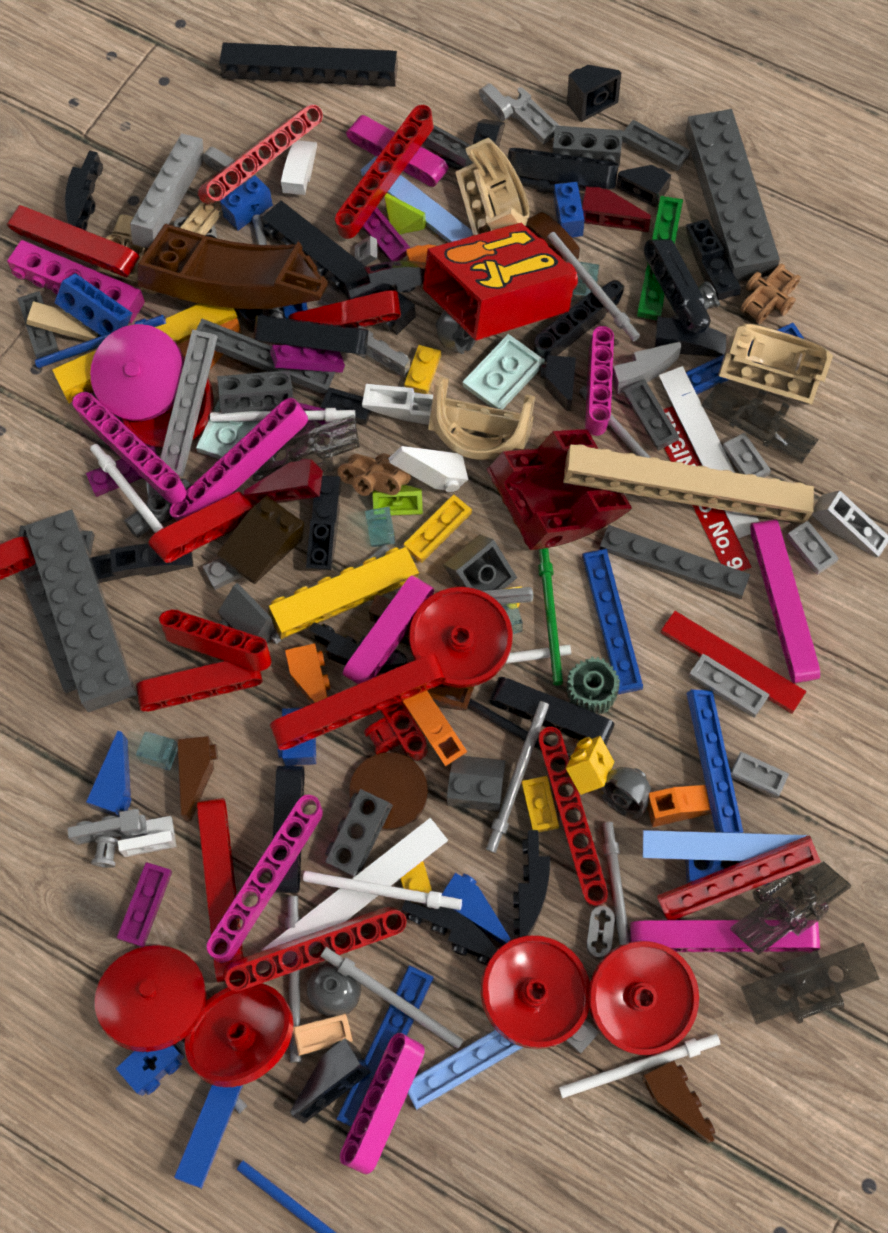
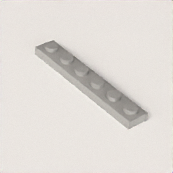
M192 330L161 454V459L180 477L184 476L218 338L215 334Z

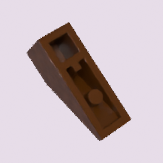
M209 736L178 739L181 816L185 822L192 820L197 808V802L200 801L214 770V760L218 759L217 745L212 743Z

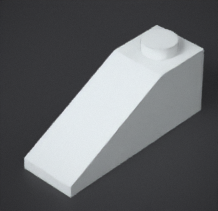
M401 446L388 458L389 463L434 489L454 492L468 480L463 456L458 453Z

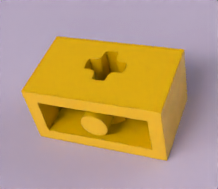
M601 736L592 739L586 737L576 744L577 746L566 767L580 795L604 787L607 776L614 764V760Z

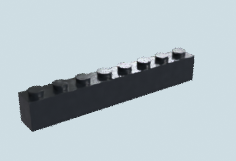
M223 42L219 65L222 78L396 87L398 59L397 51Z
M280 200L262 217L265 234L271 239H276L280 245H296L299 241L306 256L309 255L317 266L319 275L321 277L324 276L335 290L342 291L347 299L350 300L351 298L347 293L345 284L366 277L364 269L366 266ZM391 286L390 289L386 290V291H396V292H398V291H397L396 289H394L392 286ZM375 291V292L369 293V295L375 294V293H379V292H378V291ZM398 292L401 317L396 320L380 323L387 331L391 330L396 335L416 318L415 304L400 292Z

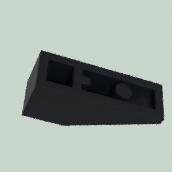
M344 1038L342 1041L334 1043L330 1050L322 1055L290 1110L294 1118L305 1124L371 1073L354 1044Z

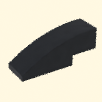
M657 318L655 347L680 342V354L720 357L725 354L726 334L709 327L704 333H695L685 329L679 319Z

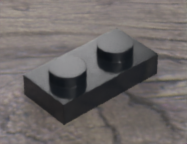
M331 387L328 388L321 405L322 409L355 410V420L352 421L365 425L372 412L362 407V396Z

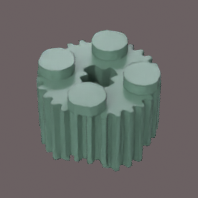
M591 656V659H585V662L581 660L580 664H575V668L573 667L569 671L566 692L569 703L594 713L597 712V714H604L609 711L610 706H613L614 701H616L620 686L619 676L616 675V670L613 671V666L609 667V663H606L604 658L601 660L599 657L594 659L593 656ZM595 684L596 688H591L590 685Z

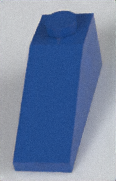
M117 731L86 803L94 810L120 817L119 812L128 811L130 807L131 789L128 739L123 732Z
M455 873L443 891L442 896L462 899L461 909H454L455 911L465 916L484 934L502 945L508 943L510 937L482 891L476 885L477 881L465 873L462 876Z

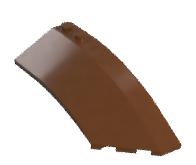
M166 223L138 263L139 287L186 301L225 308L273 309L318 301L328 285L325 277H321L317 272V266L310 256H306L302 251V245L299 241L296 245L239 243L208 237Z

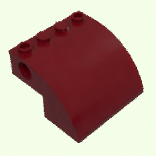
M588 429L552 431L537 449L503 451L487 468L492 483L496 486L502 497V502L508 508L514 524L518 527L524 538V543L530 550L556 547L586 537L608 526L632 509L624 493L563 483L566 455L571 444L585 445L589 448L598 449Z

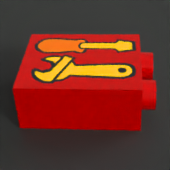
M517 223L428 248L423 290L477 341L569 312L573 290L578 284V276L574 266L569 262H565L548 247L543 238H538L523 223Z

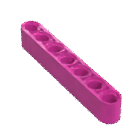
M81 392L73 398L72 405L81 420L166 501L176 504L184 500L187 493L178 474L92 394Z
M288 398L274 408L186 490L187 494L183 501L171 505V516L176 521H179L231 495L306 425L308 415L299 403L293 398Z
M777 519L751 523V538L790 679L794 684L820 679L818 659Z
M304 795L297 801L209 938L207 951L216 962L226 963L234 957L321 820L323 810L315 796ZM308 805L316 806L315 812L310 815L303 813L304 808ZM299 827L302 829L299 836H289V831L292 828ZM286 850L287 856L283 860H275L274 855L277 851ZM268 872L273 874L270 882L266 884L259 882L262 874ZM254 895L258 897V901L254 906H245V900L249 896ZM242 919L243 924L239 930H230V924L233 920ZM221 942L227 943L225 953L221 955L215 954L217 944Z
M664 920L634 921L630 923L631 942H656L676 952H812L820 950L818 921Z

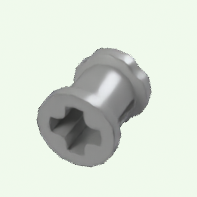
M96 837V853L91 864L102 868H114L116 864L113 861L115 847L118 846L119 840L112 837Z

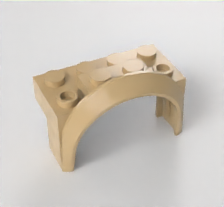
M489 138L465 148L473 164L455 173L473 236L517 223H523L526 226L530 214L526 193L516 171L505 154ZM503 180L506 181V182H504V183H502V184H500V185H498V186H496V187H494V188H490L492 185L498 184V183H500V182L503 181ZM488 194L492 200L496 216H494Z
M744 323L732 330L718 376L812 404L820 381L825 382L833 355L826 348L797 336L763 326ZM752 340H753V343H752V346H751L749 355H747V354H748V351H749V348H750V345H751V342H752ZM802 353L803 356L799 368L795 371L800 354Z
M441 376L434 384L428 430L438 434L445 445L462 456L477 460L495 459L503 451L524 450L531 435L535 396L525 395L521 413L446 398L449 378ZM480 431L486 433L491 438L478 437L469 433Z

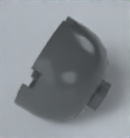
M446 311L437 319L438 339L445 348L460 354H464V350L470 351L476 341Z
M618 767L611 770L604 787L598 789V791L602 789L604 794L601 797L612 809L624 816L627 812L634 814L632 816L633 819L640 818L649 805V793L652 792L645 773L640 769Z
M329 962L319 965L311 973L307 982L309 1002L321 1015L327 1017L347 1015L359 1002L361 984L349 975L345 977L337 971L338 968Z

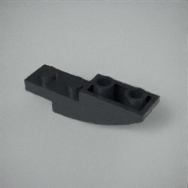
M89 151L82 168L72 167L66 186L65 210L68 223L85 231L87 230L89 217L94 213L96 207L91 194L95 190V182L98 176L103 171V164L100 161L98 152Z
M705 219L686 224L687 235L704 281L709 282L713 286L718 300L740 295L741 287L724 257V248L709 220Z
M390 261L364 267L366 277L346 283L347 293L351 299L367 296L375 291H386L392 285L395 286L398 292H411L416 286L424 283L426 263Z
M322 475L320 497L313 499L306 569L332 570L340 511V476Z
M148 544L110 549V554L91 557L99 583L144 574L148 577L193 567L192 552L170 563H165Z
M314 622L309 629L311 639L327 647L328 659L346 666L365 639L363 636L357 644V641L348 635L341 636L335 633L332 627L324 623L319 625ZM395 649L378 673H386L407 664L408 659L406 655Z
M528 830L527 839H522L523 855H528V865H523V881H529V883H518V891L513 892V908H519V918H514V935H519V937L530 936L542 912L548 889L550 856H539L538 830Z
M405 900L401 910L406 916V921L420 926L421 923L431 926L430 930L441 936H445L446 933L450 934L448 945L452 947L451 951L461 956H466L467 953L477 957V962L487 965L491 957L497 952L487 936L474 923L454 909L439 907V909L431 908L430 910Z

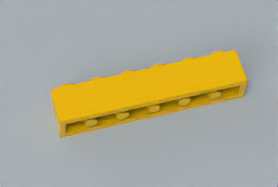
M398 547L393 548L379 559L372 557L364 561L363 565L358 568H346L337 577L332 579L331 577H325L318 581L316 586L311 588L305 586L296 590L293 596L288 598L282 596L271 602L272 605H269L268 614L280 639L309 628L314 622L318 624L375 599L376 594L382 596L402 587L411 575L418 578L419 571L406 547L400 550Z

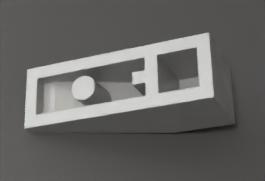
M840 490L823 494L813 508L812 516L826 529L874 557H879L888 543V535Z

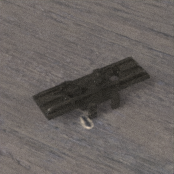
M718 383L702 403V407L730 422L729 426L733 428L735 426L762 441L765 447L770 445L801 464L819 440L784 420L790 408V405L783 402L779 411L763 403L767 392L760 389L756 398L749 400L725 385ZM739 407V410L735 411L733 408ZM777 432L785 433L787 438L782 439Z
M351 415L324 425H320V423L315 421L307 423L252 474L253 481L264 479L289 462L300 461L302 457L310 454H316L323 460V462L317 463L323 472H332L334 470L333 456L360 447L355 416ZM326 435L330 436L328 445H326L323 438ZM286 450V457L281 461H277L278 452Z
M824 861L804 875L797 871L772 881L762 889L757 888L754 890L753 897L760 906L731 927V931L759 955L792 931L799 936L825 917L829 910L828 904L850 889L851 884ZM791 883L794 894L787 900H783L779 896L776 898L771 897L774 893ZM771 917L777 919L780 924L770 926L764 920Z
M861 943L820 958L817 950L806 953V955L780 962L778 967L783 972L742 986L741 990L756 1025L790 1012L795 1022L800 1024L803 1022V1019L835 1007L838 1009L843 1008L842 993L878 981L880 978L865 944ZM836 966L843 971L842 981L835 982L829 977L828 971L830 967ZM780 985H786L790 993V1000L779 998L777 989ZM817 990H829L831 997L800 1008L798 998Z

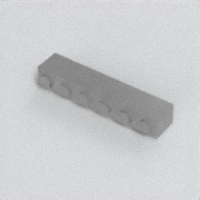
M181 133L130 223L132 243L134 245L149 248L164 224H169L204 161L202 158L204 154L202 138Z

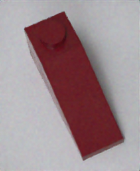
M586 187L582 206L585 224L649 233L650 214L610 190L600 187Z
M312 459L289 462L244 490L243 495L254 505L259 503L265 496L276 503L320 497L323 470Z

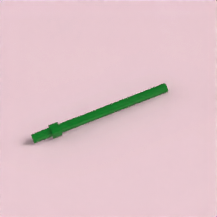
M544 548L539 549L540 564L538 565L539 576L542 577L553 685L559 686L563 684L552 585L554 571L553 564L550 563L549 549Z

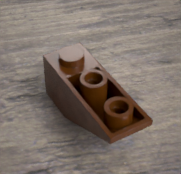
M673 1060L642 1077L656 1106L707 1144L715 1140L713 1134L716 1133L708 1117L703 1118L699 1110L702 1107L700 1099L696 1092H690L685 1082L688 1081V1077L681 1064L677 1066Z

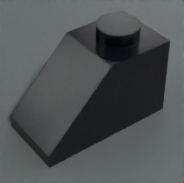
M488 119L479 121L473 144L489 138L499 148L505 122Z
M653 165L622 170L618 173L616 188L656 208L659 204L660 196H664L669 189L671 174Z
M547 355V364H542L541 378L545 379V389L566 411H571L576 357Z

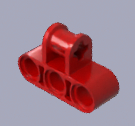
M403 701L396 703L392 708L380 710L384 718L373 723L364 731L365 736L369 737L374 744L376 754L386 753L398 745L401 746L406 756L413 761L422 760L428 753L426 739ZM400 721L409 722L408 727L405 729H398L396 725ZM413 742L422 744V747L417 751L409 749L410 744Z

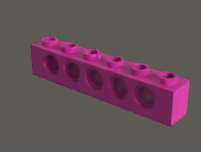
M23 240L19 242L7 260L11 273L16 278L29 280L39 288H48L56 295L62 281L76 273L131 311L130 324H132L145 303L140 289Z

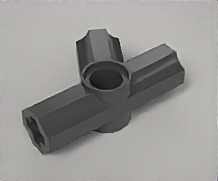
M180 479L186 490L191 487V484L186 479ZM146 482L148 493L146 506L160 523L170 521L172 519L170 514L172 503L166 501ZM138 511L124 520L131 533L137 538L151 529Z

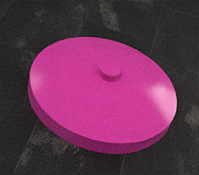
M143 324L122 327L108 335L94 354L90 373L93 391L99 402L112 414L130 421H146L156 418L169 410L175 402L184 365V357L176 342L160 329Z

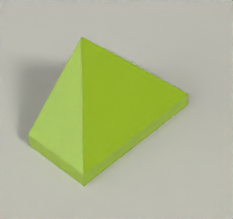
M386 193L384 197L388 221L399 234L425 229L426 216L424 212Z
M402 485L401 490L396 495L373 491L374 516L423 514L422 489Z

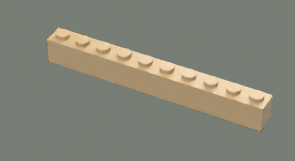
M571 444L565 460L563 483L802 524L808 521L813 513L814 486H808L799 482H785L776 478L768 479L757 477L753 474L733 473L730 470L710 469L706 466H693L682 462L664 461L655 457H641L632 453L612 452L609 449H595L585 445Z

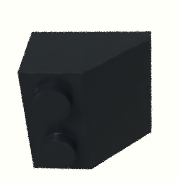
M586 65L580 69H575L569 74L567 105L581 122L619 102L622 74L619 70Z

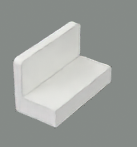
M167 816L146 820L147 835L130 839L125 835L121 836V840L118 841L119 852L124 857L176 847L172 817Z

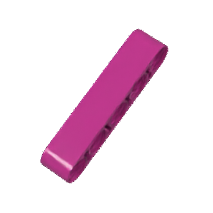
M360 115L346 131L347 137L352 143L377 157L396 133L365 115ZM420 147L403 172L428 186L434 187L446 174L449 167L442 158Z
M599 326L594 329L588 353L585 429H588L589 433L594 436H600L605 433L611 416L614 333L605 326Z
M411 575L352 655L343 670V676L356 684L376 677L410 629L417 609L426 599L433 595L434 588Z
M397 1033L390 1039L340 1152L341 1163L362 1174L367 1175L376 1167L424 1057V1046L403 1033Z

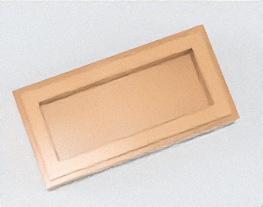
M346 1014L293 1027V1037L298 1056L328 1049L334 1043L342 1041L344 1038L350 1042L353 1041Z

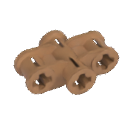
M782 263L776 267L766 280L761 277V273L756 272L746 285L745 289L748 291L752 290L753 293L744 301L740 311L751 315L759 325L764 322L775 308L780 310L782 316L786 315L796 301V298L793 296L789 297L788 295L796 288L801 276L792 274L785 269V265Z
M356 453L352 454L348 462L340 465L337 471L338 476H340L344 483L353 485L355 491L363 496L369 495L373 489L389 495H396L401 490V486L408 484L411 480L410 474L389 463L388 458L390 455L386 453L379 454L375 459Z

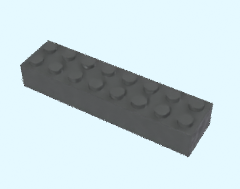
M727 109L688 116L685 131L686 139L714 231L724 248V257L738 282L750 280L756 272L761 273L762 278L768 277L779 265L780 258L733 110Z
M71 509L25 525L29 543L82 705L89 713L137 695L79 521L73 510Z

